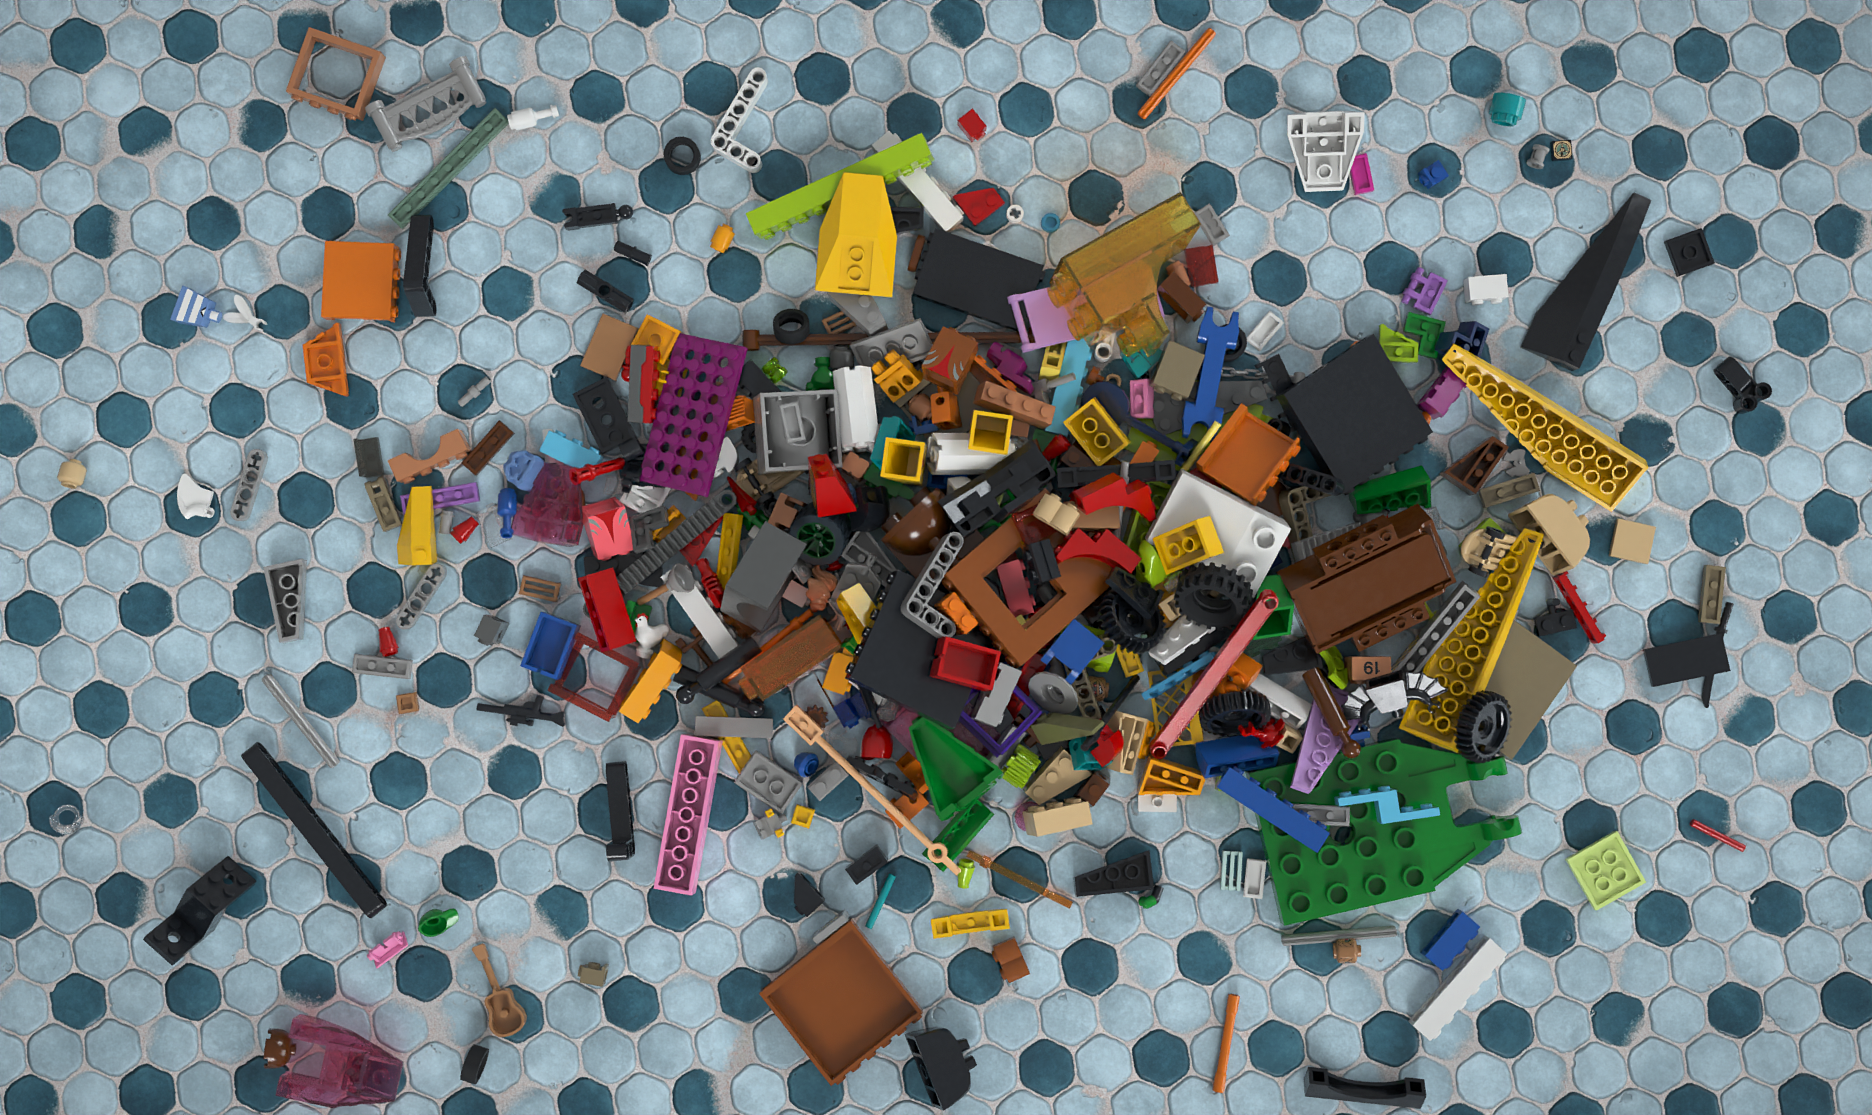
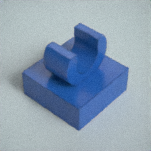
M1356 725L1350 734V738L1357 741L1360 747L1365 746L1364 739L1370 738V732H1367L1365 725L1360 727L1361 731H1359L1358 725Z

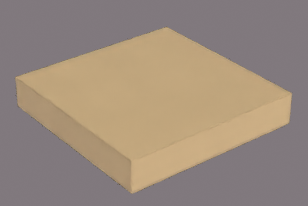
M1616 519L1609 556L1648 564L1656 527L1624 519Z

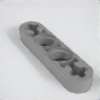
M253 449L247 456L230 511L231 517L236 521H246L251 515L268 461V456L263 450ZM259 454L262 459L256 462L254 456ZM251 465L258 466V467H259V470L256 469V468L250 467V466H251ZM250 471H255L257 477L251 482L248 480L247 475ZM245 489L251 492V496L247 500L242 498V492ZM239 501H240V502H243V503H248V505L245 506V505L239 504ZM242 509V511L244 512V516L240 515L239 517V514H237V510Z
M433 564L428 568L396 618V624L399 628L411 629L416 624L447 575V570L443 565ZM440 568L439 572L442 574L434 578V581H437L436 584L433 581L427 580L428 577H434V569ZM425 583H429L432 587L429 594H425L422 591V586ZM415 599L421 602V607L418 610H414L411 606L412 601ZM407 609L410 612L416 614L415 616L410 615V617L408 618L410 624L403 625L404 621L402 620V618H407L410 614L409 612H406Z

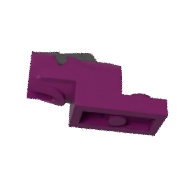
M995 341L989 348L986 357L998 367L997 370L1002 374L1001 378L1011 381L1017 388L1031 395L1034 387L1031 384L1032 380L1023 375L1027 365L1022 357L1021 350Z

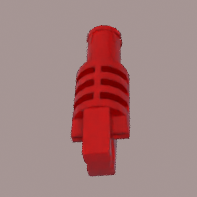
M707 558L699 559L696 565L702 576L701 582L715 608H720L724 588L720 583L717 573L712 571Z

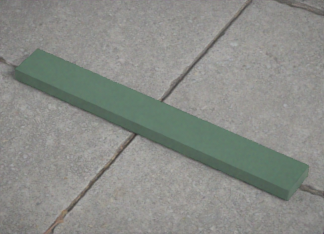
M494 108L388 216L401 229H404L410 223L411 216L418 215L509 124V121Z

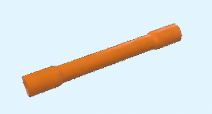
M1228 994L1223 1036L1212 1089L1218 1093H1224L1235 1017L1240 996L1235 994Z

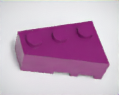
M1446 366L1416 405L1420 410L1427 412L1433 420L1439 417L1442 418L1449 410L1450 405L1458 399L1460 391L1467 387L1466 383Z

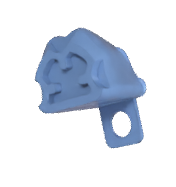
M526 450L512 452L507 462L503 465L506 479L518 489L530 493L540 489L552 496L561 483L559 478L548 472L549 464ZM548 479H553L554 487L549 490L546 489L545 482Z

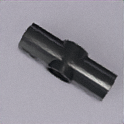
M586 269L579 275L576 283L625 314L631 309L634 299ZM603 288H610V292L608 295H601V291Z

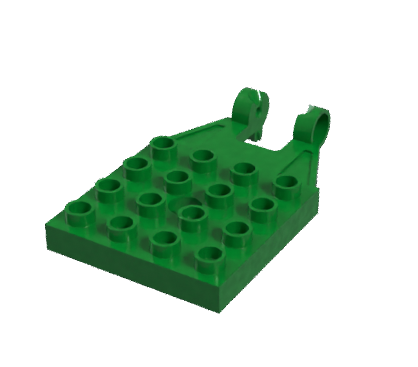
M1391 738L1365 744V746L1361 747L1360 754L1355 758H1348L1343 755L1342 750H1339L1309 794L1290 788L1297 760L1277 764L1274 767L1245 772L1248 780L1252 777L1261 783L1259 787L1262 789H1271L1277 793L1276 798L1280 801L1286 799L1294 804L1337 806L1335 805L1334 797L1339 796L1341 792L1351 791V794H1357L1360 789L1377 791L1380 786H1390V788L1397 791L1400 811L1401 807L1413 806V809L1421 808L1420 805L1432 803V806L1439 807V816L1381 824L1377 822L1374 801L1345 805L1350 807L1349 827L1352 830H1350L1348 838L1344 840V843H1341L1340 841H1335L1329 835L1318 853L1255 813L1280 923L1284 926L1434 892L1438 884L1482 852L1493 840L1507 839L1522 834L1518 815H1490L1489 818L1483 821L1456 825L1447 793V787L1452 784L1469 780L1480 781L1485 780L1488 776L1508 774L1504 756L1491 758L1490 762L1476 763L1465 759L1460 754L1401 743L1398 738ZM1326 825V831L1329 832L1331 825Z

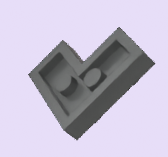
M664 505L629 517L633 551L640 553L654 548L652 531L669 525L668 511Z

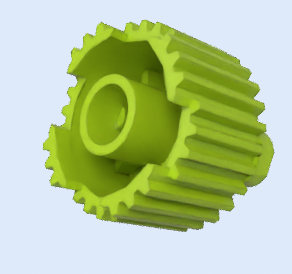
M1018 744L1013 752L1016 755L1011 754L1006 762L1007 767L1003 766L1001 770L1004 773L1002 778L1016 788L1020 787L1022 789L1041 761L1035 753Z

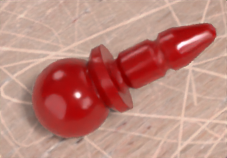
M630 345L627 346L625 352L626 364L622 365L624 369L621 372V377L626 382H629Z

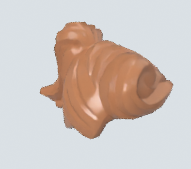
M820 565L812 568L814 578L810 577L807 579L808 590L805 594L810 600L811 611L815 613L818 610L823 611L825 609L826 603H828L830 598V592L835 590L838 583L837 578L831 573L820 569Z

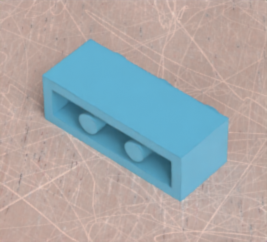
M558 430L555 433L548 432L539 450L577 469L582 468L585 464L596 465L602 463L604 459L603 456L599 455L601 451L591 446L589 449L582 447L583 442L575 438L570 441L565 438L566 434Z

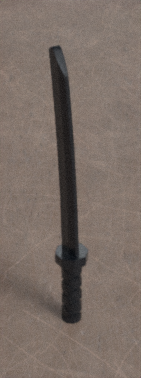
M1730 602L1725 603L1720 624L1714 628L1716 634L1722 633L1723 638L1724 634L1728 632L1726 625L1734 606ZM1714 674L1705 676L1702 692V701L1705 708L1709 707Z

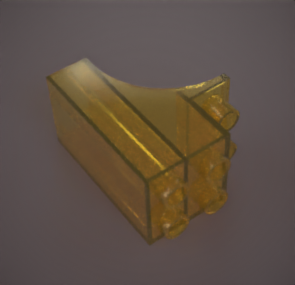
M1181 192L1060 259L1049 282L1051 286L1047 288V293L1056 308L1064 306L1071 317V319L1067 320V325L1072 336L1077 341L1084 338L1090 347L1124 328V333L1116 338L1122 353L1129 357L1143 349L1146 356L1150 357L1155 354L1170 331L1163 320L1157 299V280L1160 267L1166 261L1184 251L1201 226V223Z

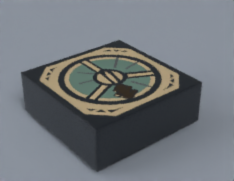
M1571 140L1550 142L1552 161L1573 159Z

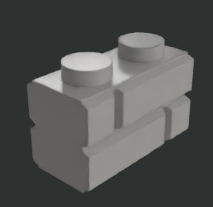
M835 761L807 787L821 801L849 776V773Z

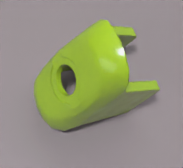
M1142 540L1137 553L1142 559L1136 566L1135 578L1142 583L1147 582L1151 584V588L1154 589L1157 584L1174 577L1176 571L1166 575L1156 547L1146 540Z

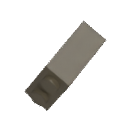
M1169 340L1164 345L1149 386L1153 387L1155 392L1170 394L1171 398L1177 401L1189 398L1205 355Z

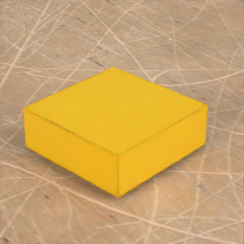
M797 804L791 823L809 829L815 809Z

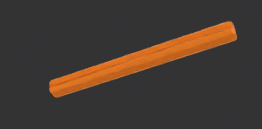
M1208 28L1141 107L1138 115L1142 119H1146L1211 42L1216 35L1214 30Z

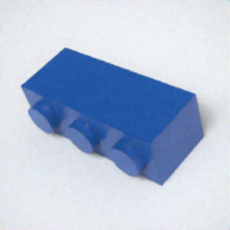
M1457 909L1420 953L1440 970L1448 969L1453 963V958L1465 950V944L1477 936L1480 926L1463 911Z

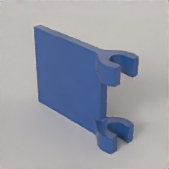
M1073 619L1041 658V661L1047 665L1055 656L1072 670L1065 680L1073 684L1104 645V642L1076 619Z

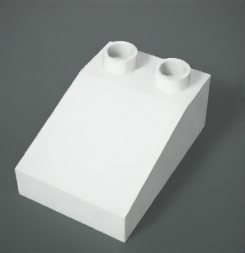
M1180 469L1176 480H1174L1156 515L1157 519L1153 521L1145 536L1146 541L1155 546L1152 538L1196 519L1210 516L1224 553L1202 562L1205 566H1209L1210 562L1215 563V566L1221 567L1223 564L1226 565L1225 569L1230 571L1232 569L1237 570L1236 574L1238 576L1243 574L1245 576L1244 582L1251 583L1250 589H1253L1252 597L1254 598L1291 528L1284 519Z

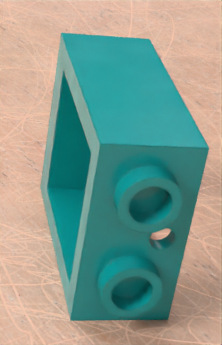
M892 416L891 418L883 417L870 457L880 470L882 468L886 437L915 441L916 438L910 428L897 416Z

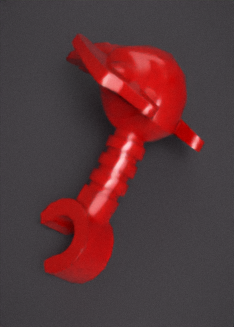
M1280 718L1275 725H1272L1275 720L1270 719L1262 728L1255 729L1250 721L1247 728L1239 725L1238 729L1244 737L1250 735L1258 737L1261 742H1264L1261 748L1273 747L1284 737L1283 734L1279 735V733L1282 731L1285 722Z

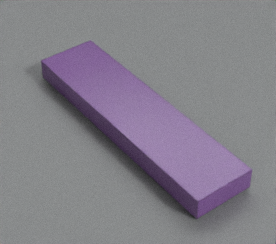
M477 482L432 490L434 510L480 501ZM410 494L400 496L404 515Z

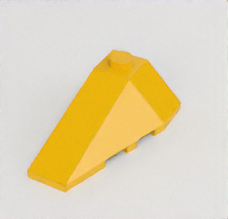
M432 486L411 487L397 543L398 564L432 565L437 562Z

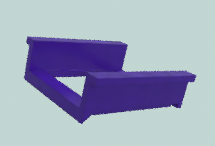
M1017 685L1012 693L1032 712L1001 745L997 744L964 710L958 720L996 758L1003 755L1042 714V710ZM972 688L965 706L980 690Z

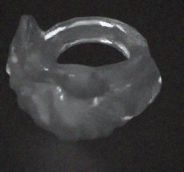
M63 805L55 811L54 815L49 817L51 827L56 832L71 834L80 829L84 822V817L79 814L78 809L73 805ZM64 810H71L75 814V819L72 824L62 825L60 824L59 814Z

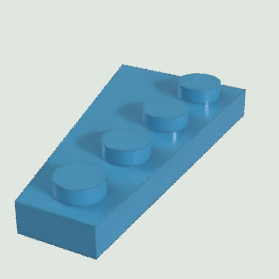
M1206 651L1198 656L1199 660L1196 662L1190 661L1183 665V669L1179 672L1174 671L1167 675V679L1161 682L1160 680L1154 683L1150 689L1141 694L1144 700L1158 697L1208 666L1217 652L1209 653V651Z

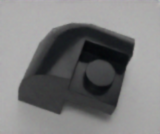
M881 485L876 488L861 486L856 488L858 508L854 512H849L852 531L870 532L880 528L890 515L887 488Z

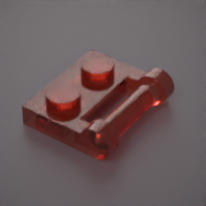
M1038 504L1024 511H1017L1011 514L1025 546L1057 532L1056 529L1039 519L1024 525L1023 519L1033 515Z

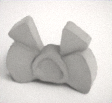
M1517 449L1506 453L1503 457V461H1514L1513 465L1515 467L1505 471L1510 477L1514 475L1524 476L1530 472L1525 464V450Z

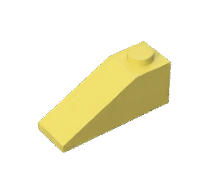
M1067 342L1045 348L1038 380L1045 378L1051 381L1059 377Z

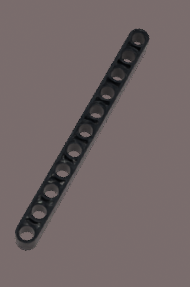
M256 742L241 754L244 762L364 914L369 918H373L387 907V902L267 749L261 743Z

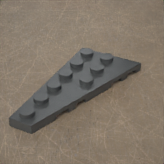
M1220 381L1215 406L1224 408L1223 415L1236 411L1241 403L1245 406H1250L1265 401L1268 397L1262 381ZM1194 382L1189 398L1182 401L1172 399L1168 393L1164 392V394L1154 391V418H1152V421L1158 432L1167 435L1182 430L1181 418L1185 401H1195L1198 382Z

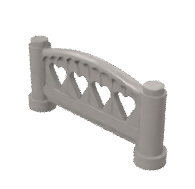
M466 56L456 58L449 64L453 72L385 107L382 100H378L365 107L368 116L373 118L386 145L392 152L401 149L403 141L420 138L446 127L466 112L470 106L475 105L476 108H479L486 104V98L469 68L470 63ZM451 88L463 94L464 100L461 102L457 101L455 105H451ZM434 97L447 103V109L440 110L438 114H434ZM417 106L430 112V118L423 119L421 123L416 122ZM400 114L412 120L414 123L413 127L406 128L405 131L401 132L399 130Z

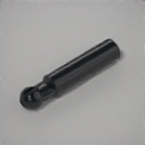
M750 636L696 675V681L689 686L683 685L679 687L676 692L677 700L681 704L691 703L694 700L695 694L702 689L708 691L760 654L762 650L754 638Z
M682 665L679 672L675 674L673 682L682 686H689L696 681V675L700 672ZM721 681L708 691L702 689L698 692L732 708H740L754 717L761 716L766 708L764 701L745 695L743 691Z

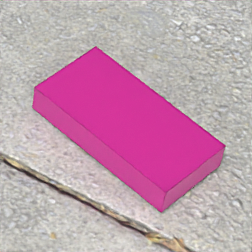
M1367 153L1356 155L1350 170L1354 195L1374 191Z

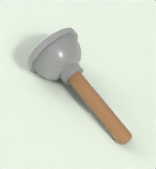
M681 563L675 564L668 574L666 583L638 598V605H643L668 590L685 593L691 592L695 586L692 573L685 565Z

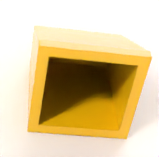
M973 410L968 449L1007 455L1013 416Z
M886 437L880 477L904 484L922 486L927 455L926 443Z

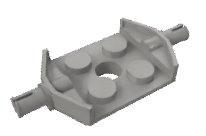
M870 553L865 563H848L831 598L828 600V603L838 617L833 628L837 627V630H840L844 621H846L836 602L841 592L860 583L873 601L882 583L881 578L873 569L877 555Z

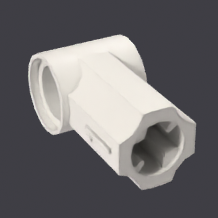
M1116 330L1098 334L1094 351V359L1097 362L1105 363L1110 359ZM1104 349L1108 355L1102 357L1099 355L1098 350Z

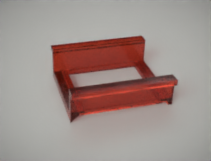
M577 632L574 637L577 641L570 653L561 679L556 680L554 684H550L547 691L610 722L612 718L616 717L620 704L629 692L641 666H638V662L614 650L601 652L597 641ZM584 644L629 667L608 709L563 687Z

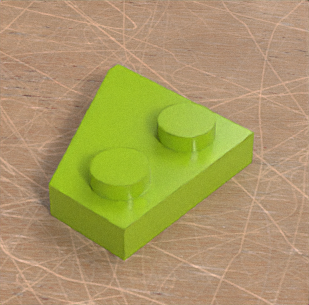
M1384 324L1379 325V344L1390 362H1418V342L1387 328Z

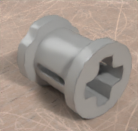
M1534 144L1531 158L1527 160V165L1535 169H1543L1545 156L1550 149L1546 146Z

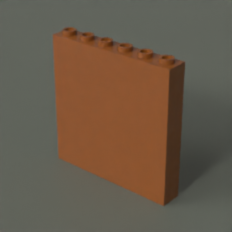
M852 918L759 992L760 996L831 1086L834 1083L840 1084L846 1078L845 1075L849 1071L855 1072L860 1068V1063L864 1059L870 1060L874 1057L878 1048H885L892 1042L891 1038L896 1034L900 1036L907 1030L906 1026L911 1022L915 1024L919 1021L923 1013L922 1007Z

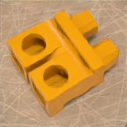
M892 349L884 357L889 363L888 366H885L881 360H878L872 365L871 369L876 375L874 379L876 383L880 385L894 403L905 395L907 391L909 392L921 383L923 373L914 368L904 353L900 356Z

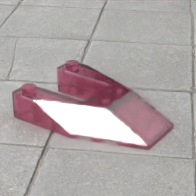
M303 1014L293 1018L288 1038L326 1046L319 1078L289 1071L279 1077L275 1096L329 1108L395 1101L404 1064L402 1060L342 1026Z

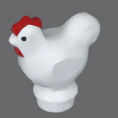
M642 613L638 614L635 619L636 630L634 634L635 638L640 642V646L636 647V655L650 659L653 654L651 648L656 646L662 637L668 635L669 628L665 624L657 626L648 625V616Z

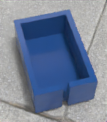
M540 612L520 666L534 672H540V674L556 680L561 679L581 625L547 612Z

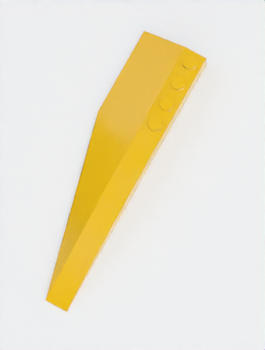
M1453 343L1443 356L1442 361L1458 378L1466 383V386L1490 409L1492 414L1509 432L1527 448L1547 472L1612 512L1648 469L1646 460L1536 390Z
M1524 528L1510 547V551L1500 560L1498 568L1489 575L1484 586L1480 587L1477 591L1481 597L1426 662L1423 669L1424 674L1431 678H1438V682L1443 687L1448 688L1447 692L1431 699L1440 701L1441 708L1439 709L1437 706L1432 705L1435 713H1430L1428 705L1418 700H1410L1399 729L1458 753V749H1456L1457 743L1454 742L1457 738L1454 735L1456 732L1454 726L1458 723L1456 719H1459V712L1463 710L1462 705L1467 704L1466 700L1471 699V695H1475L1476 692L1485 691L1518 610L1544 534ZM1528 538L1534 540L1535 542H1529Z

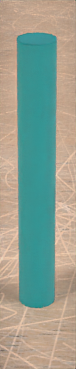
M889 873L865 927L873 928L896 878L895 875Z

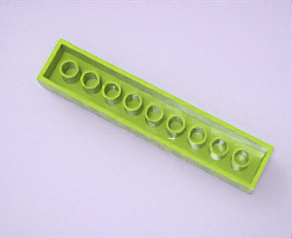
M920 133L746 213V216L754 234L761 239L768 240L773 238L778 231L786 232L792 229V225L798 222L803 224L808 222L811 216H821L827 213V209L844 172L882 175L884 183L888 185L897 181L896 178L901 175L906 177L913 174L914 170L919 167L921 169L929 167L935 159L924 135Z

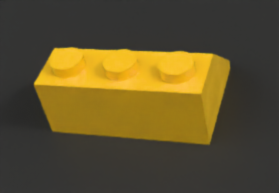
M1096 397L1063 422L1097 466L1103 465L1130 443V440Z

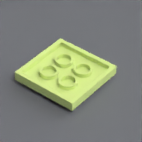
M1613 831L1565 859L1592 908L1596 911L1646 883L1618 831Z

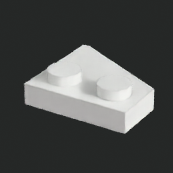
M632 485L630 493L624 492L619 501L640 514L662 506L670 494L671 488Z

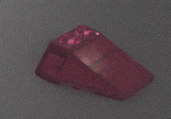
M544 463L533 482V488L528 495H525L523 505L513 517L511 528L514 530V536L565 547L579 545L583 529L581 483L574 485L569 478L570 469H578V467Z

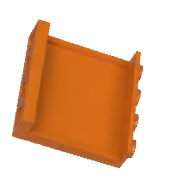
M325 241L321 317L326 320H387L395 323L399 313L398 306H396V299L399 298L400 293L399 287H397V280L400 279L398 261L401 260V250L394 243Z
M1241 403L1196 462L1197 470L1256 506L1258 502H1262L1265 499L1268 488L1276 484L1279 473L1287 469L1290 463L1288 461L1291 457H1295L1301 449L1300 439L1297 437L1296 440H1293L1250 414L1248 407Z

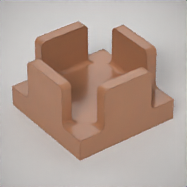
M780 493L768 523L782 531L786 527L790 528L799 513L797 509H794L795 504L804 507L806 503Z

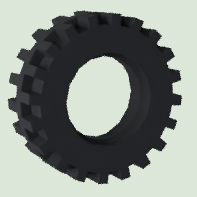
M1203 562L1199 563L1198 567L1192 564L1189 570L1184 569L1182 575H1180L1174 595V600H1176L1174 605L1176 608H1180L1179 613L1181 615H1187L1186 620L1196 621L1195 625L1199 627L1203 624L1207 626L1206 629L1210 630L1211 627H1217V630L1222 631L1223 627H1227L1230 630L1233 629V625L1238 626L1250 609L1253 598V589H1250L1251 583L1244 582L1245 576L1243 574L1238 576L1236 574L1237 570L1232 569L1230 571L1225 569L1226 565L1223 564L1221 567L1215 566L1213 562H1210L1209 566H1205ZM1199 590H1214L1226 595L1230 599L1215 600L1206 597Z

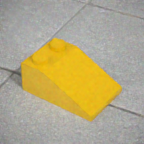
M1210 516L1196 519L1152 538L1166 575L1224 553Z

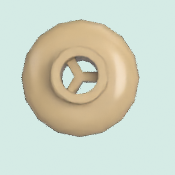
M70 459L61 463L57 479L61 482L62 486L76 489L77 486H81L84 483L87 469L81 464V461Z

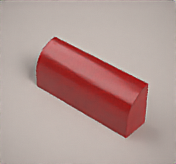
M613 567L578 578L601 652L636 642Z

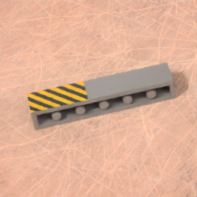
M1461 581L1392 665L1391 673L1402 670L1404 682L1405 671L1418 673L1481 597L1479 593L1464 581Z

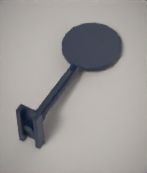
M1109 381L1096 382L1089 386L1082 395L1081 407L1096 397L1118 426L1125 422L1171 448L1173 452L1178 454L1175 464L1180 467L1191 455L1189 454L1190 451L1198 444V441L1192 438L1185 445L1179 441H1174L1128 414V398L1124 390L1117 384Z

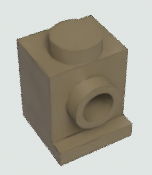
M595 962L580 965L578 970L579 983L603 987L606 983L609 964H605L603 967H600V964Z

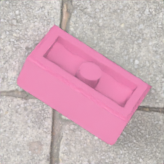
M1150 379L1130 380V416L1136 419L1154 418L1153 387L1149 386Z

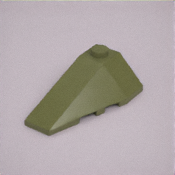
M1042 713L1030 726L1041 745L1094 735L1104 725V722L1102 720L1060 713Z

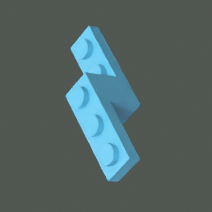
M1380 786L1377 791L1360 789L1357 794H1351V791L1341 792L1339 796L1334 797L1335 805L1337 806L1374 801L1377 822L1381 824L1440 815L1439 807L1432 806V803L1421 804V808L1413 809V806L1401 807L1400 811L1397 791L1390 788V786Z

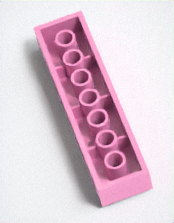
M681 734L653 889L686 895L696 893L723 740Z

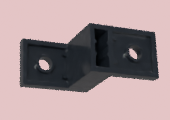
M227 856L188 887L174 913L149 932L143 940L173 966L215 930L227 907L254 886L256 880L233 859ZM228 878L233 884H226L223 879ZM168 936H175L178 942H171Z

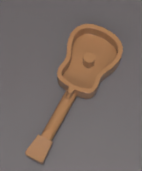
M482 943L474 946L472 951L478 961H481L493 990L484 1001L489 1012L490 1030L498 1037L511 1036L520 1031L526 1024V1012L517 1003L514 993L510 988L500 989L488 959L489 954L485 944Z

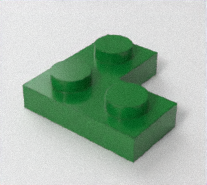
M1408 312L1403 332L1421 336L1418 355L1436 359L1438 352L1435 351L1440 332H1444L1446 321Z

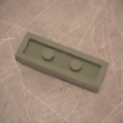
M1531 473L1480 489L1478 493L1483 508H1487L1538 492L1540 488L1535 473Z
M1704 565L1698 622L1720 624L1726 567Z

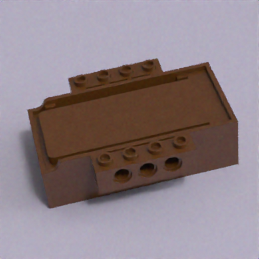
M1419 504L1413 505L1389 518L1383 514L1313 548V555L1276 572L1277 575H1280L1294 603L1293 613L1300 629L1317 654L1349 638L1358 652L1429 619L1430 617L1424 602L1443 594L1449 585L1456 582L1433 520Z

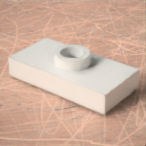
M1138 795L1137 811L1177 812V795Z

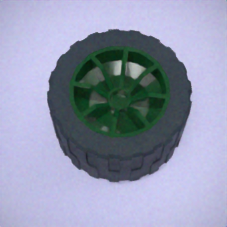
M813 502L806 504L799 511L788 532L789 535L807 544L799 559L815 566H825L837 561L852 535L850 518H848L846 513L818 517Z

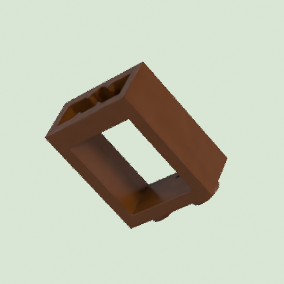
M1172 272L1158 287V295L1187 324L1191 320L1193 322L1197 321L1205 312L1203 308L1206 303L1175 272Z

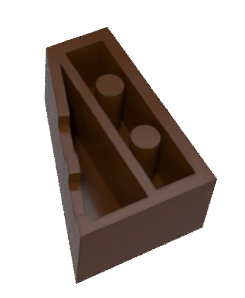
M1494 436L1488 437L1440 472L1439 475L1469 496L1475 495L1509 447Z

